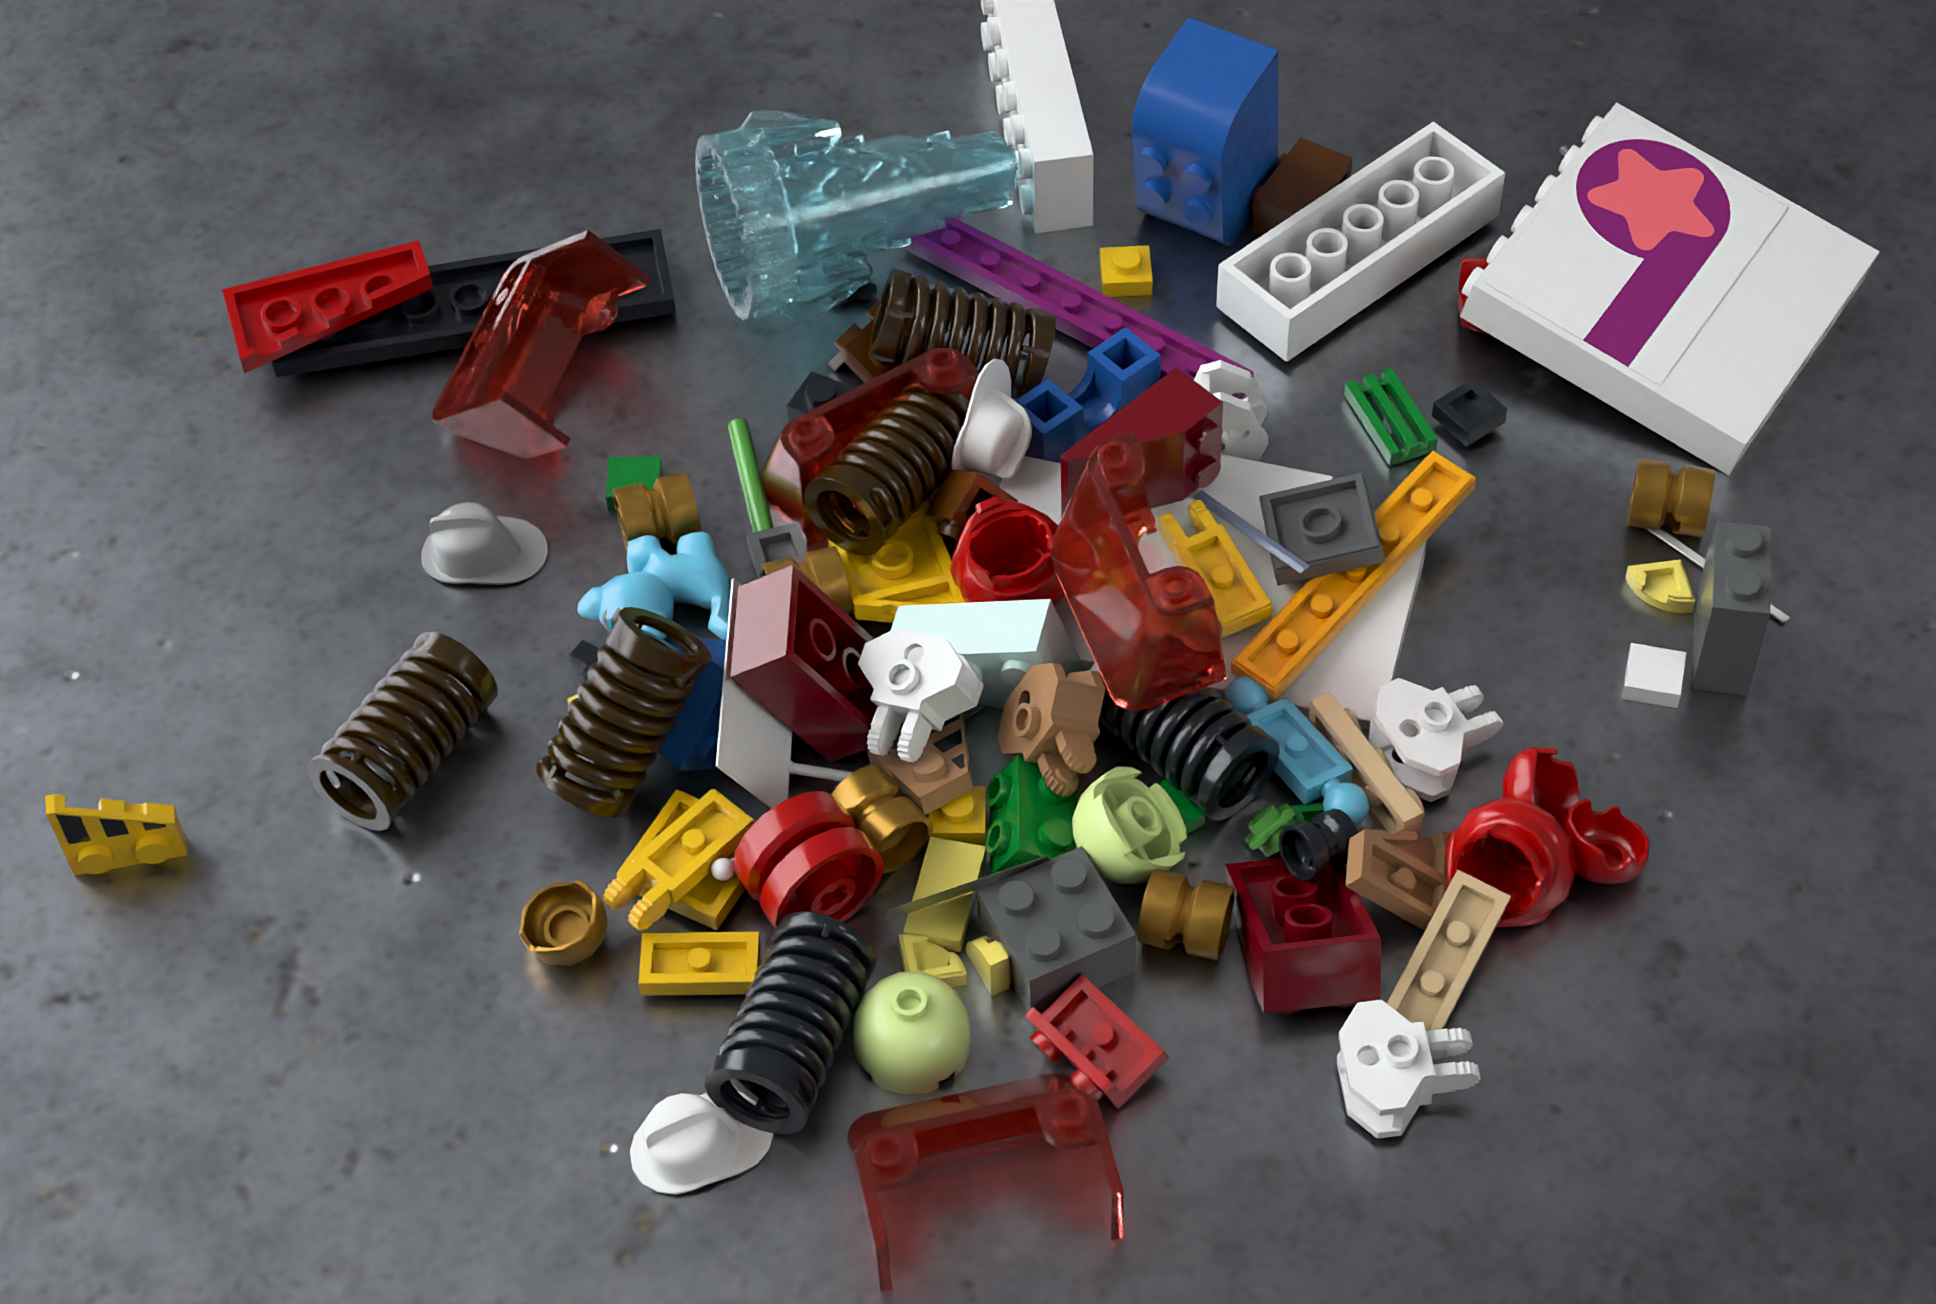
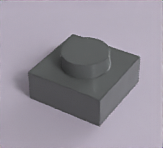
M798 522L746 534L747 547L758 579L762 577L761 564L791 557L797 563H801L805 553L808 552Z

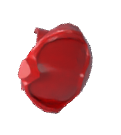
M994 496L976 504V512L966 522L954 551L950 568L954 583L960 588L965 603L1051 599L1054 606L1059 604L1073 583V548L1061 535L1060 527L1048 515L1028 505L1011 500H1001L999 496Z
M1507 797L1497 798L1470 810L1461 825L1449 835L1445 851L1447 888L1458 869L1511 896L1497 927L1529 926L1542 923L1555 907L1566 900L1578 866L1571 838L1552 814L1528 800Z

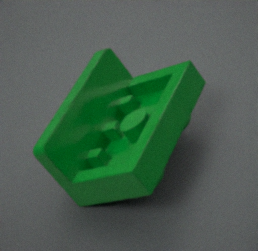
M1017 755L1001 773H996L987 787L986 803L990 806V829L986 838V850L990 853V875L1012 868L1016 864L1021 865L1049 855L1045 860L1046 862L1077 848L1072 828V817L1077 806V789L1068 797L1057 795L1044 782L1045 778L1042 777L1038 763L1026 762L1024 757Z

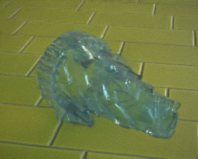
M777 110L752 111L739 128L702 135L697 141L698 145H696L695 151L698 199L708 247L717 276L721 282V287L731 308L734 309L735 314L739 318L741 317L742 320L758 319L780 314L795 324L808 322L848 298L859 287L871 282L870 268L866 264L868 263L867 255L905 247L911 244V237L947 228L945 221L1012 205L1010 190H1013L1016 186V170H1018L1014 148L1008 147L1004 138L996 135L995 129L953 137L952 131L948 130L925 136L894 134L865 140L864 134H856L841 138L840 127L836 120H824L810 115Z

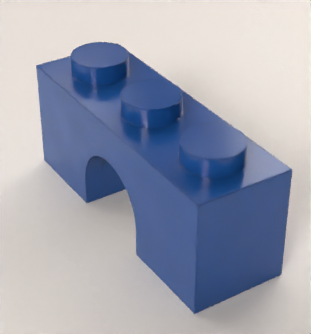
M1125 327L1087 353L1086 372L1079 384L1070 393L1066 394L1050 379H1047L1017 399L1016 402L1026 409L1031 419L1032 427L1030 444L1024 456L1060 463V456L1160 380L1161 355Z

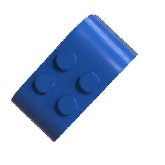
M1187 18L1149 72L1141 88L1133 114L1135 201L1139 211L1224 245L1232 246L1253 219V212L1250 211V201L1253 192L1260 183H1266L1273 174L1274 166L1278 160V50L1193 18Z

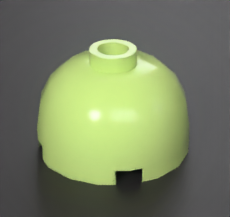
M1117 766L1093 782L1081 795L1072 817L1073 836L1077 848L1082 846L1100 876L1116 884L1126 885L1144 884L1149 881L1154 869L1168 871L1183 860L1185 852L1180 853L1179 844L1187 839L1186 827L1181 814L1167 792L1158 783H1154L1148 788L1144 783L1135 779L1142 772L1132 767Z
M919 971L898 972L877 982L861 998L853 1019L855 1058L859 1066L862 1065L871 1074L872 1081L882 1089L903 1095L929 1093L939 1088V1081L948 1078L953 1072H955L956 1076L966 1064L971 1051L970 1021L967 1009L957 991L936 976Z

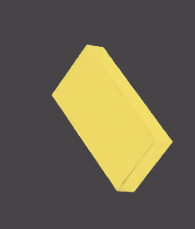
M930 836L912 901L980 879L987 858L986 846ZM978 890L908 913L903 934L926 936L930 943L933 942L946 950L961 953Z

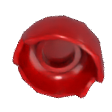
M1530 747L1523 749L1512 758L1502 781L1503 797L1528 800L1552 814L1563 828L1568 809L1579 802L1580 797L1577 772L1571 762L1561 761L1552 757L1551 755H1557V750L1553 748Z
M1585 798L1570 807L1563 829L1572 841L1578 865L1575 874L1594 883L1620 884L1636 878L1644 870L1649 859L1650 840L1640 825L1622 816L1618 806H1612L1608 810L1597 812L1591 809L1592 803L1590 799Z

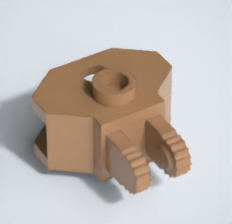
M1061 664L1032 665L1004 704L997 735L1002 754L1015 757L1020 755L1024 757L1026 762L1038 763L1047 787L1062 797L1072 795L1079 785V778L1076 777L1077 772L1080 774L1082 772L1085 774L1090 772L1097 761L1093 743L1100 734L1097 724L1105 693V686L1100 673L1091 670L1071 672L1066 677ZM1030 694V703L1028 704L1026 703L1027 696Z

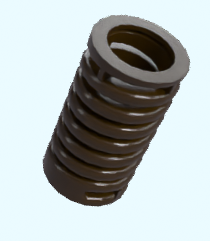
M896 268L891 270L876 312L869 342L868 358L888 364H895L903 345L908 320H912L901 364L906 369H913L917 365L925 333L931 320L929 335L920 363V370L923 374L930 375L936 370L944 337L950 324L949 336L939 367V376L942 379L950 380L954 377L964 339L970 326L968 341L958 371V381L960 384L969 385L973 382L988 331V342L982 356L977 378L988 362L993 359H1001L1003 345L1008 335L1003 361L1008 366L1010 372L1011 398L1019 399L1041 384L1055 334L1056 316L1054 313L1037 308L1024 310L1021 304L1016 302L1006 306L1004 301L998 297L990 298L987 301V298L981 292H974L968 295L963 287L957 286L949 290L945 282L937 281L929 285L924 276L912 277L913 274ZM1029 333V346H1023L1025 337ZM1024 361L1020 385L1015 384L1019 362Z
M920 376L912 379L901 390L899 395L895 396L832 459L826 468L822 469L806 486L804 493L805 505L818 529L831 542L845 551L861 556L876 554L884 545L885 540H889L898 531V527L902 526L911 517V514H914L922 506L923 502L934 493V490L941 486L949 470L952 469L954 446L966 419L970 404L969 400L955 387L938 378ZM837 515H838V516L842 519V521H843L848 527H850L854 532H852L850 529H848V528L840 521V519L837 517Z
M624 607L619 611L613 628L606 635L607 643L601 646L597 652L598 661L590 665L587 670L588 679L583 681L577 689L578 698L572 700L568 706L569 715L561 719L558 724L559 735L554 736L547 744L549 755L542 757L536 765V773L540 780L559 797L589 813L610 818L622 817L627 813L636 797L637 787L646 779L647 769L654 764L657 759V751L664 746L667 741V733L674 728L677 722L676 716L684 710L687 704L686 697L690 696L695 690L697 676L702 675L712 659L711 652L706 645L684 627L657 613L635 607ZM645 625L664 633L673 639L682 648V651L679 652L662 638L641 628ZM577 755L583 756L589 760L594 761V764L580 758ZM569 772L589 783L601 786L604 790L584 786L566 777L565 774Z
M427 631L420 634L415 640L413 647L403 653L399 662L390 668L387 676L381 678L374 691L368 693L364 698L361 706L355 708L348 721L341 724L335 733V737L329 739L324 744L321 755L314 756L309 761L307 774L312 785L332 808L355 824L376 831L387 829L399 815L401 807L409 803L413 798L415 789H419L425 784L428 774L434 773L441 764V759L447 758L451 753L453 744L459 743L465 736L466 729L473 727L478 720V712L486 711L498 696V687L493 675L472 651L453 638L438 632ZM455 679H457L460 683H462L469 691H467V690H466L461 684H459ZM326 772L329 773V775L335 782V787L330 782Z

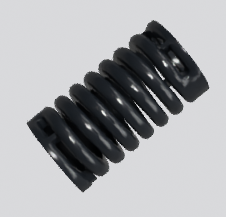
M1135 631L1118 639L1102 653L1091 667V671L1100 673L1105 686L1098 721L1104 727H1107L1118 739H1122L1123 743L1133 752H1137L1143 761L1148 765H1152L1158 774L1167 778V781L1174 788L1183 791L1184 796L1193 804L1199 806L1201 811L1211 820H1223L1243 809L1260 792L1272 775L1280 754L1279 743L1262 728L1252 725L1251 720L1243 712H1237L1236 707L1227 699H1222L1221 695L1213 687H1207L1206 682L1199 675L1192 674L1191 669L1186 664L1176 661L1175 656L1168 649H1163L1158 641L1148 632ZM1142 655L1141 658H1140L1138 661H1136L1135 663H1133V660H1134L1135 658H1137L1138 656ZM1126 668V673L1122 676V678L1118 681L1117 685L1115 686L1119 676ZM1255 766V772L1248 780V782L1240 789L1238 786L1247 777L1252 768ZM1232 792V795H1233V796L1229 797V798L1226 799V800H1223V801H1220V802H1219V800H1221V799H1223L1224 797L1228 796V795Z
M794 912L785 915L779 921L773 938L763 955L762 964L757 968L754 980L746 991L745 1000L740 1004L736 1019L731 1023L728 1035L720 1046L719 1055L716 1056L705 1078L704 1087L707 1095L717 1107L723 1108L740 1123L769 1133L790 1134L799 1131L805 1126L811 1109L816 1102L818 1088L824 1084L826 1070L832 1066L835 1051L840 1048L843 1033L850 1025L851 1014L857 1010L860 996L865 992L867 982L876 966L877 958L875 951L865 937L840 920L814 912ZM809 935H810V936H821V938L819 939V938H816V937H809ZM828 939H832V940H834V941H836V942H839V943L843 944V945L846 946L848 949H850L852 953H850L849 951H847L845 948H843V947H841V946H839V945H837V944H834V943H832V942H830V941H827V940H828ZM820 960H823V961H825V962H827V963H830V964H832V965H834V966L828 965V964H826V963H824V962H822V961H820ZM735 1087H736L740 1092H742L743 1094H745L747 1097H749V1098L752 1099L753 1101L757 1102L756 1105H753L751 1102H749L748 1100H746V1099L735 1089ZM763 1106L787 1114H773L763 1110Z

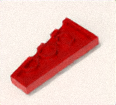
M417 240L222 289L245 374L432 289L433 285L420 241Z

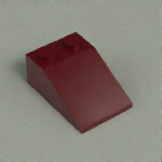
M1177 367L1060 456L1061 524L1069 530L1183 501L1199 487L1205 488L1216 479L1221 469L1223 402Z
M1282 858L1225 864L1227 885L1235 886L1236 889L1233 911L1250 983L1263 1014L1274 1012L1294 1014L1302 1009L1326 1006L1349 1008L1356 1006L1358 1002L1380 1000L1381 937L1359 894L1346 887L1347 870L1345 866L1337 869L1328 867L1325 874L1308 881H1301L1291 875L1285 867Z

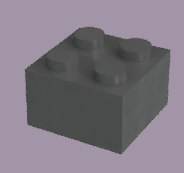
M1082 846L977 891L978 928L982 936L991 937L992 942L995 940L1000 942L1010 955L1011 985L1027 1012L1032 1007L1040 1014L1045 1012L1081 974L1097 988H1100L1135 973L1136 933Z

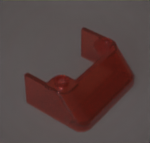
M590 230L520 257L508 268L500 280L433 409L432 420L449 433L522 459L541 456L545 453L567 447L571 438L554 426V417L548 414L545 409L582 336L593 333L596 330L604 331L617 316L618 307L616 303L619 297L646 287L651 277Z
M1050 1073L873 1111L857 1118L850 1126L847 1134L848 1153L880 1292L893 1289L888 1241L876 1193L905 1185L914 1177L917 1169L1045 1141L1065 1150L1085 1148L1110 1239L1123 1238L1124 1189L1102 1113L1096 1100L1079 1083L1071 1079L1070 1076L1061 1073Z

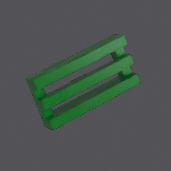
M1392 367L1382 370L1381 378L1376 379L1372 373L1364 376L1362 384L1358 385L1355 380L1345 382L1344 395L1389 466L1437 450V436ZM1371 396L1384 415L1386 424L1391 431L1395 432L1404 448L1399 449L1366 397Z

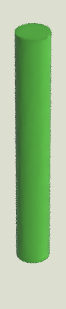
M741 418L732 420L728 425V430L753 532L773 528L748 422Z

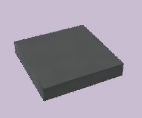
M1365 472L1259 496L1266 535L1310 566L1300 574L1270 553L1277 586L1385 562Z

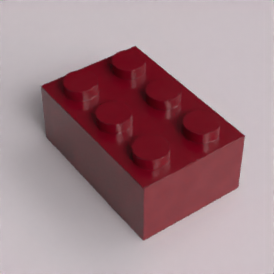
M794 565L739 586L736 614L734 616L735 628L732 658L730 660V677L739 687L745 689L766 707L773 716L779 718L800 736L806 744L814 748L829 762L866 750L868 748V744H866L868 741L867 736L871 729V723L877 706L870 700L874 689L858 665L865 643L874 638Z

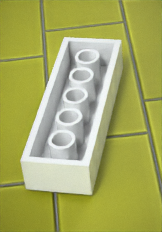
M980 0L983 15L988 14L987 22H981L984 51L992 50L993 52L988 54L991 82H1000V85L996 86L997 108L999 115L1007 114L1008 118L1003 119L1005 142L1007 147H1015L1016 150L1011 152L1013 176L1015 181L1023 180L1024 185H1019L1022 214H1031L1035 233L1093 226L1094 155L1054 0Z
M1433 121L1218 265L1216 307L1287 362L1498 217L1505 172Z

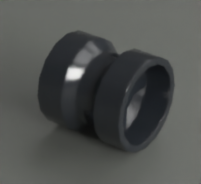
M1332 808L1314 816L1311 823L1300 821L1283 828L1279 835L1278 844L1280 856L1291 875L1301 881L1311 880L1325 874L1328 867L1337 869L1347 865L1349 838L1358 834L1357 828L1345 812Z

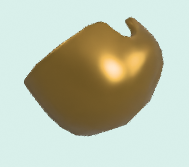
M578 879L571 883L554 882L534 892L522 909L519 936L527 949L539 960L549 965L572 966L591 957L604 941L608 927L606 908L601 898L582 880Z

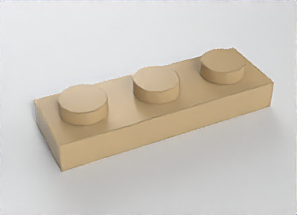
M1330 692L1311 700L1309 721L1352 766L1351 783L1356 784L1366 793L1369 800L1368 814L1378 827L1390 834H1395L1400 830L1417 831V835L1420 837L1422 821L1425 816L1420 798L1411 788L1405 789L1393 774L1391 763L1386 754L1380 748H1373L1362 734L1361 726L1355 714L1348 708L1343 709Z
M1457 869L1387 1004L1411 1023L1424 1021L1426 1031L1444 1029L1508 906L1511 896Z

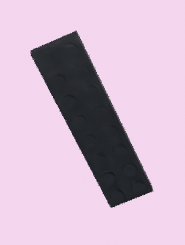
M661 229L430 265L428 269L433 285L432 289L273 360L272 366L275 376L282 377L676 313Z

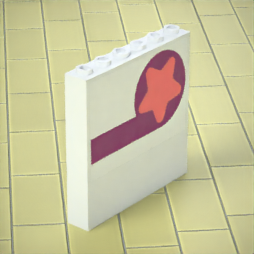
M1616 102L1604 119L1598 115L1595 116L1583 135L1582 142L1584 144L1582 147L1579 148L1573 145L1569 149L1559 166L1558 171L1561 172L1560 175L1556 178L1550 174L1546 178L1535 197V201L1538 203L1534 208L1528 205L1523 207L1511 227L1513 232L1511 237L1508 239L1502 235L1497 240L1487 257L1486 262L1489 265L1485 270L1478 266L1473 270L1462 289V294L1468 298L1460 317L1723 473L1730 475L1861 286L1880 251Z

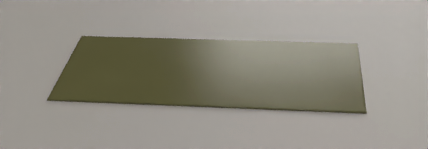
M1049 855L889 909L883 922L992 885L1045 862Z

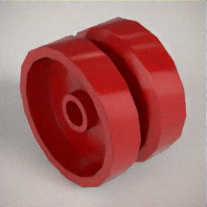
M817 791L805 792L784 800L763 814L740 841L735 850L732 868L751 897L760 901L764 914L776 929L779 921L785 915L794 912H814L827 915L842 922L846 921L870 899L881 881L885 864L880 852L866 834L856 829L851 815L840 801L827 792Z

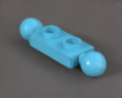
M1238 676L1233 679L1226 688L1225 699L1236 707L1237 712H1243L1251 720L1252 725L1259 726L1279 743L1280 754L1274 771L1304 805L1324 797V812L1332 808L1340 809L1351 818L1355 826L1363 822L1369 811V800L1362 788L1351 783L1352 766L1288 697L1269 705L1267 694L1254 680L1246 676Z

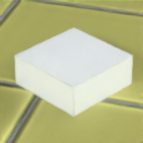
M1631 643L1622 699L1678 709L1686 652Z

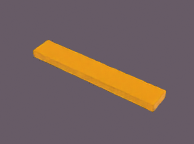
M1432 451L1374 512L1385 562L1311 578L1231 662V673L1237 677L1246 676L1251 678L1263 688L1268 698L1275 702L1475 489L1476 477L1435 451Z

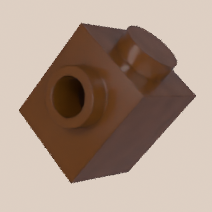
M950 469L924 515L940 525L936 532L941 537L957 545L966 522L976 512V504L994 496H999L1004 501L1018 502L1019 500L978 472Z

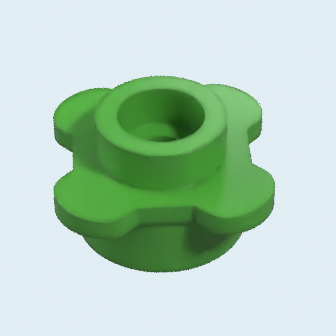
M1288 803L1278 808L1273 804L1265 807L1247 825L1251 831L1245 838L1248 846L1252 850L1259 848L1266 857L1278 852L1281 831L1283 828L1297 823L1292 818L1295 812Z

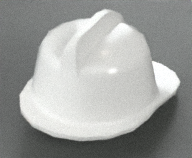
M993 359L984 366L977 378L964 425L954 446L952 469L1011 479L1016 474L1029 447L1032 436L1031 419L1026 409L1011 398V377L1008 366L1003 360Z
M739 1092L746 1100L751 1102L753 1105H756L757 1102L753 1101L742 1092ZM681 1093L669 1096L655 1105L646 1120L634 1134L630 1149L632 1169L642 1184L657 1193L678 1195L694 1191L705 1185L741 1174L757 1165L769 1151L774 1133L760 1131L740 1123L723 1108L717 1107L707 1093L702 1095Z

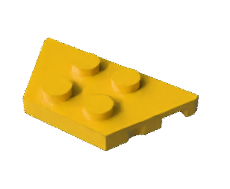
M927 500L923 502L922 506L914 514H911V517L902 526L898 527V531L889 540H885L884 545L876 554L869 556L855 555L841 549L828 539L829 547L836 546L840 553L849 583L853 613L857 620L893 623L898 606L965 603L960 588L954 583L950 571L952 561L942 537L936 532L938 529L937 524L924 515L929 507ZM842 522L848 529L854 532L850 527H848L844 522Z

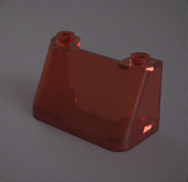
M936 348L793 419L784 426L761 469V481L767 500L787 524L798 522L807 548L827 538L818 529L808 513L804 499L806 486L822 469L826 468L832 459L895 396L899 395L901 390L912 379L915 378L926 390L937 394H949L959 391L970 402L980 371L958 350Z
M1133 431L1101 443L1090 453L1054 534L1050 553L1055 573L1111 698L1116 705L1125 710L1139 711L1226 680L1227 674L1215 601L1202 576L1197 571L1184 566L1168 567L1150 574L1139 552L1138 545L1142 535L1145 532L1147 535L1157 532L1155 517L1149 507L1143 475L1146 466L1143 451Z

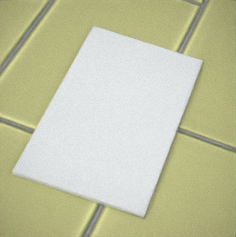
M733 578L730 592L716 767L772 809L788 799L792 730L779 718L773 716L766 707L745 689L739 687L730 677V660L732 658L735 628L734 616L736 614L738 587L741 586Z

